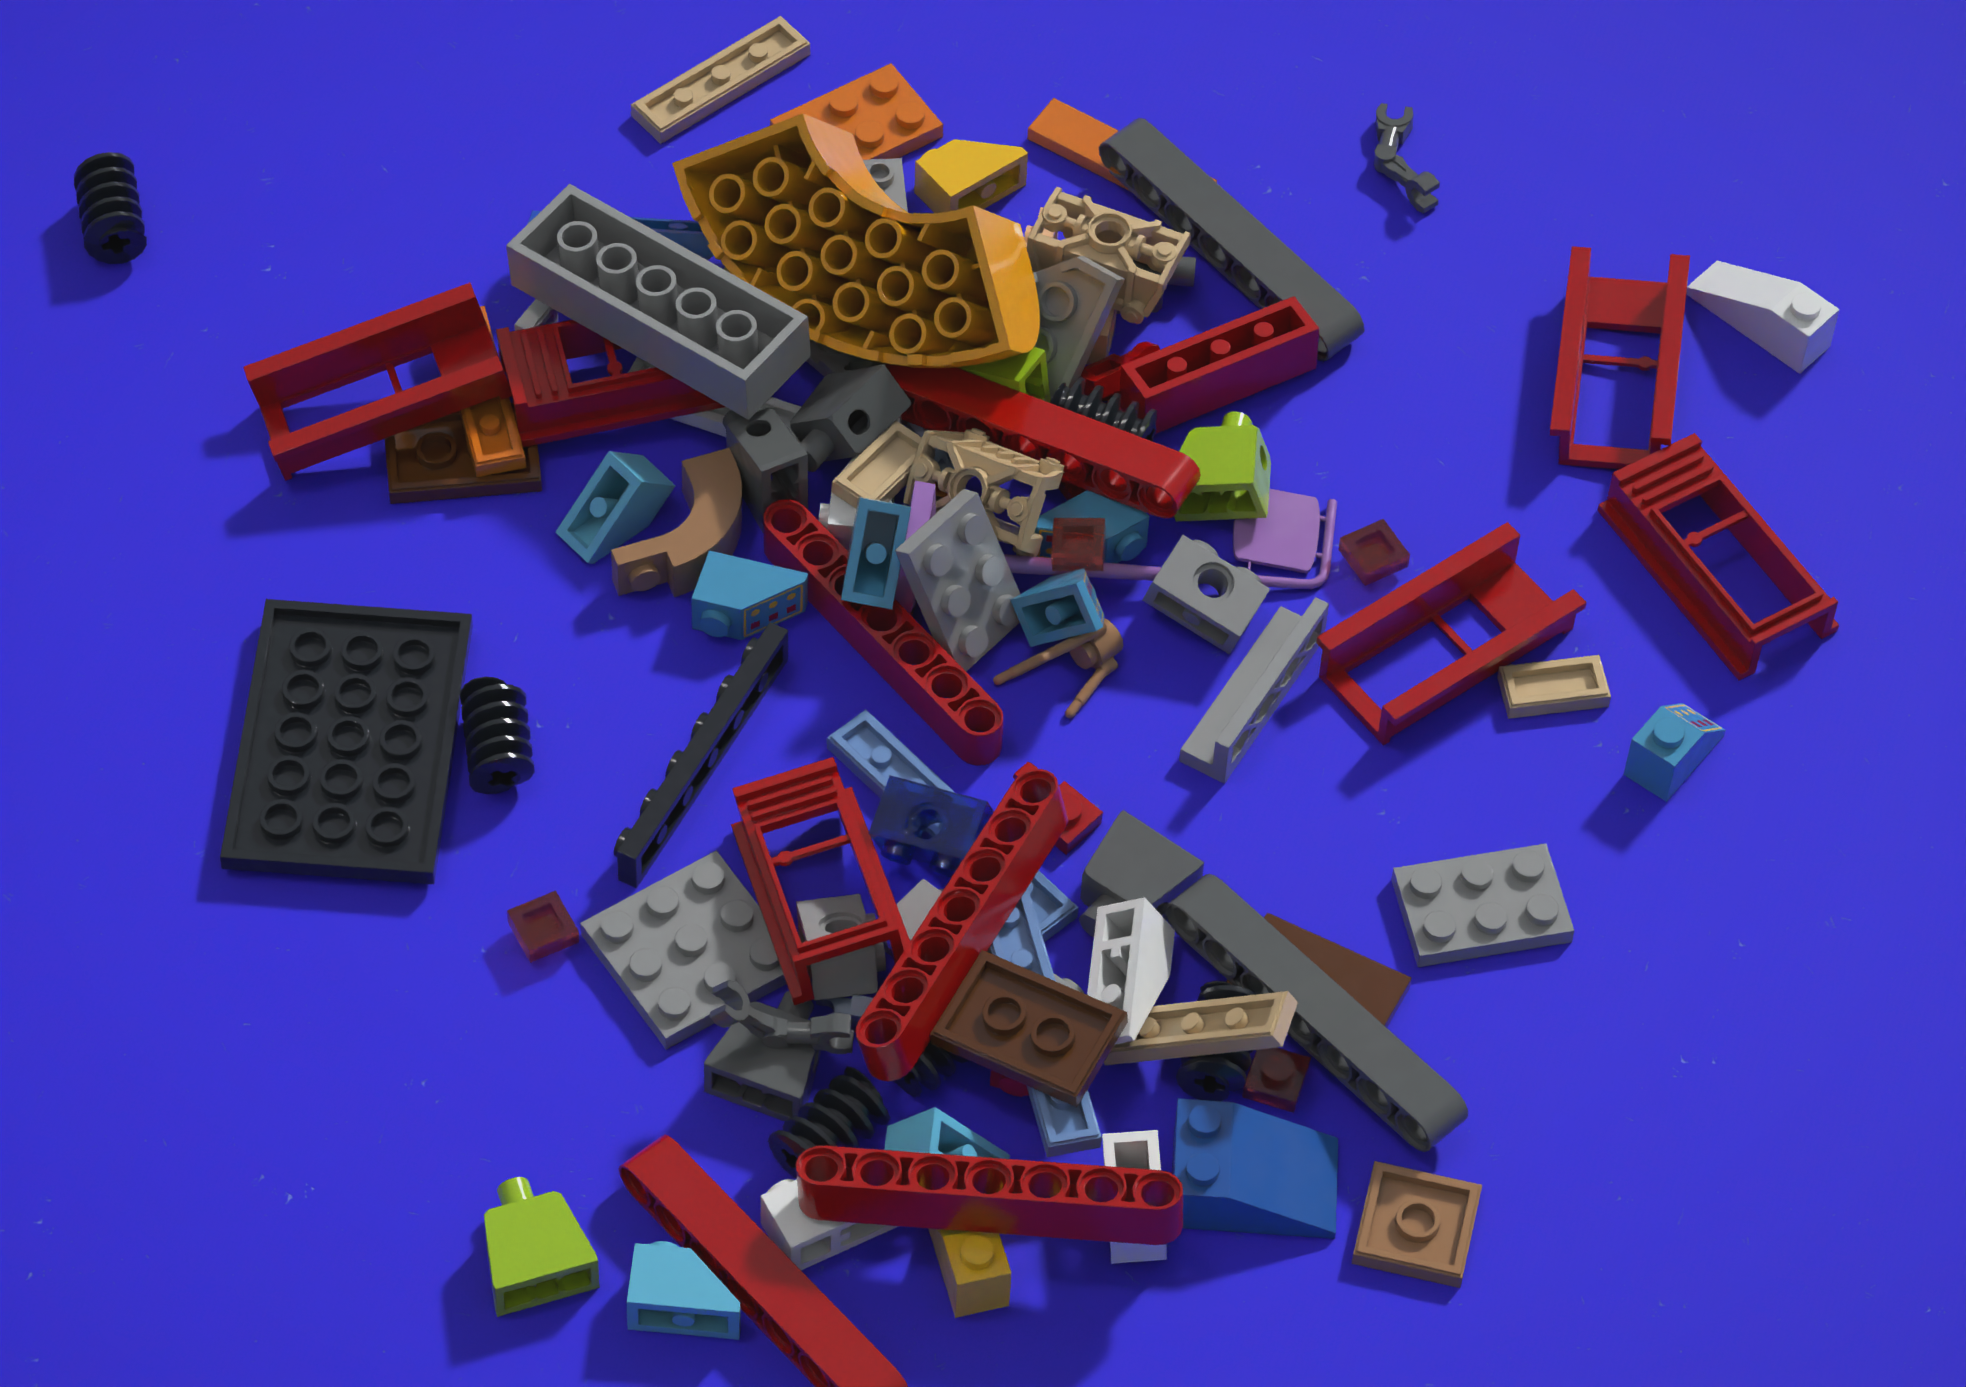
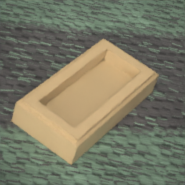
M895 421L832 481L831 492L854 508H857L859 497L889 502L907 485L910 470L922 437L898 421ZM932 447L933 451L930 458L934 459L935 447Z
M1600 655L1500 666L1497 679L1508 719L1609 707L1611 694Z

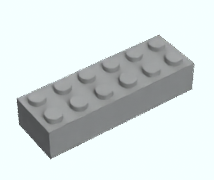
M568 184L506 245L512 286L748 420L811 356L808 316L571 184Z

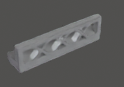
M1315 597L1303 616L1280 606L1180 749V762L1224 784L1226 783L1319 648L1316 640L1317 636L1325 632L1329 603Z

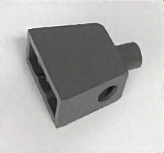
M884 364L827 374L790 421L791 430L808 454V471H816L826 461L858 456L905 412L912 402Z
M766 408L758 411L749 420L730 410L722 421L726 429V446L730 448L740 472L742 497L762 533H764L763 515L766 508L773 502L790 499L798 501L808 509V454L774 409Z
M1122 810L1082 874L1080 898L1088 906L1079 917L1082 928L1094 937L1098 907L1144 897L1167 920L1165 913L1166 905L1203 877L1204 862Z
M789 991L784 994L777 1009L757 1001L750 1003L751 1007L774 1017L788 1019V1022H811L808 1019L814 1009L812 1000L794 1005ZM738 1022L728 1029L704 1062V1092L782 1121H786L790 1117H798L800 1108L808 1103L821 1050L813 1049L812 1044H789L788 1047L782 1048L767 1047L764 1045L763 1039L753 1035L744 1025Z

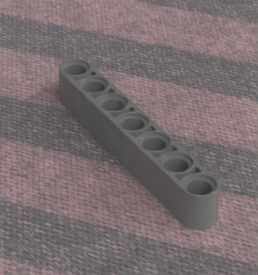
M1143 118L1135 119L1100 144L1099 155L1104 165L1108 169L1113 167L1121 175L1110 170L1109 172L1174 231L1183 234L1185 231L1190 232L1191 240L1189 245L1257 307L1263 309L1295 296L1320 328L1317 360L1322 362L1329 360L1364 333L1363 320L1349 301L1147 120Z
M1206 874L1166 905V917L1175 932L1232 984L1246 988L1256 994L1289 991L1298 1004L1287 1034L1415 1149L1422 1152L1429 1151L1467 1119L1468 1109L1465 1101L1446 1080L1215 875Z

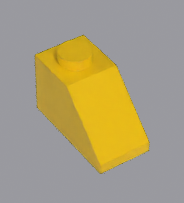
M953 139L937 149L928 150L920 159L915 161L914 193L934 213L955 211L972 205L985 209L1026 185L1028 153L1022 147Z
M928 1228L955 1318L1009 1306L1012 1273L1000 1234Z

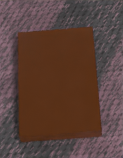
M511 403V406H512V409H513V413H514V417H515V421H516L514 403ZM459 411L385 438L390 504L542 491L538 445L523 447L526 468L476 477Z
M1266 913L1264 918L1386 1028L1388 1027L1410 989L1411 977L1270 913Z
M982 950L930 1033L931 1044L1078 1107L1128 1023V1015L1124 1010Z

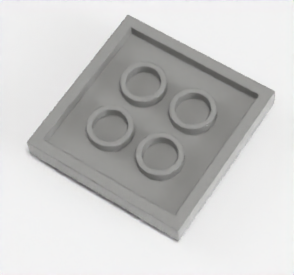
M717 850L580 923L582 937L666 1050L714 1024L710 1019V1011L725 1005V1002L712 994L713 987L727 980L735 981L744 988L751 1003L786 985L759 905Z

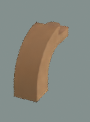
M730 448L681 461L682 493L691 512L679 527L667 534L611 550L612 581L619 596L634 591H647L656 585L666 582L674 597L686 594L695 589L709 551L733 555L738 545L742 528V482L738 466Z

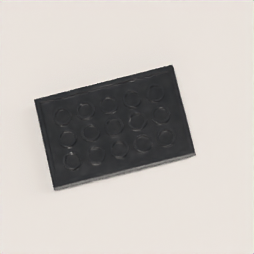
M266 599L220 855L222 869L423 884L435 883L461 709L460 691L465 682L473 628L472 614Z

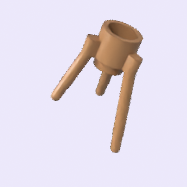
M1104 618V625L1101 629L1069 637L1067 640L996 675L993 678V682L996 685H1001L1070 652L1072 659L1081 668L1088 669L1092 667L1096 669L1065 711L1067 718H1073L1103 679L1118 668L1114 656L1122 651L1123 639L1117 628Z

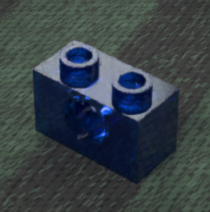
M890 775L870 827L869 835L880 848V854L886 859L903 865H910L912 859L930 864L929 868L934 872L951 878L994 811L987 801ZM935 823L943 824L941 831L935 837L922 839L923 832L928 826Z

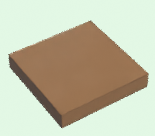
M1374 1161L1352 1264L1460 1288L1482 1185Z

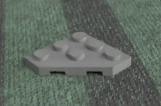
M1084 256L1074 257L1057 265L1033 272L1040 311L1039 335L1034 347L1045 350L1051 398L1062 383H1066V386L1071 388L1081 376L1125 280Z

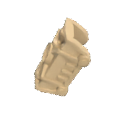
M1056 187L1028 236L1027 251L1033 272L1057 265L1074 257L1084 256L1121 276L1125 280L1112 309L1120 311L1124 320L1140 324L1144 317L1148 318L1163 295L1167 283L1170 281L1190 244L1191 233L1185 231L1183 234L1162 227V221L1157 219L1148 222L1093 203L1090 196L1084 195L1083 199L1064 193L1062 188ZM1044 228L1051 232L1061 231L1066 239L1057 240L1041 233ZM1133 260L1147 264L1151 270L1162 273L1161 276L1136 267Z
M977 428L966 429L965 433L940 430L924 431L910 470L903 503L909 505L915 481L931 484L938 482L939 490L948 493V495L945 497L936 496L937 513L966 488L967 482L972 477L976 476L982 485L980 499L997 540L1013 545L1012 550L1016 552V555L1036 557L1039 553L1043 536L1035 533V529L1046 497L1045 491L1059 488L1064 465L1060 464L1059 460L1046 457V459L1040 458V461L990 442V436L985 435V431ZM935 447L947 452L955 469L946 467L941 471L938 462L930 458L933 451L931 448ZM1015 479L1033 486L1030 497L1017 496L1010 499L1009 491L999 487V485ZM1006 509L1009 518L1019 524L1020 527L996 518L993 512L1000 514Z

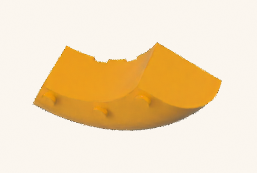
M802 113L672 163L683 199L693 220L698 221L703 234L710 243L708 247L715 258L721 260L722 264L731 274L808 316L809 337L811 340L836 351L872 362L911 368H956L985 364L1024 354L1034 348L1040 328L1039 301L1021 224L974 205L942 213H908L891 200L875 182L859 154L852 133Z

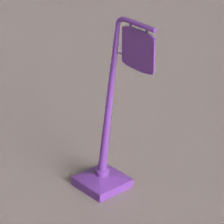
M915 481L909 503L911 512L905 541L936 514L935 484ZM1269 489L1267 518L1234 519L1233 552L1235 559L1248 562L1249 570L1251 569V563L1307 574L1311 570L1315 557L1321 558L1319 575L1312 579L1257 575L1262 584L1267 587L1314 589L1320 587L1327 581L1330 574L1337 501L1335 499L1327 501L1326 517L1320 516L1319 503L1316 497ZM1320 521H1324L1322 553H1316ZM1004 554L1011 573L1059 575L1084 568L1087 576L1092 578L1153 581L1162 568ZM900 565L894 598L912 616L917 600Z

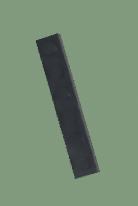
M770 622L759 639L753 637L748 642L742 655L741 666L734 676L729 674L724 678L717 692L715 705L709 714L703 712L698 717L692 729L691 741L684 751L677 750L674 753L666 769V778L659 789L652 788L647 793L640 808L639 819L632 829L626 827L621 832L614 847V856L617 857L619 881L635 888L639 886L787 663V629Z

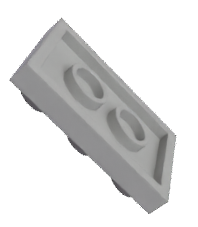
M963 489L902 543L895 552L932 637L965 671H968L1020 623L1010 601L1020 595V592L979 494Z
M1547 844L1393 868L1391 881L1418 967L1570 943L1573 940V924Z

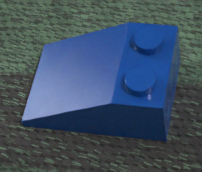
M1178 1098L1174 1126L1172 1174L1178 1177L1183 1187V1228L1335 1239L1338 1168L1337 1137L1234 1102Z

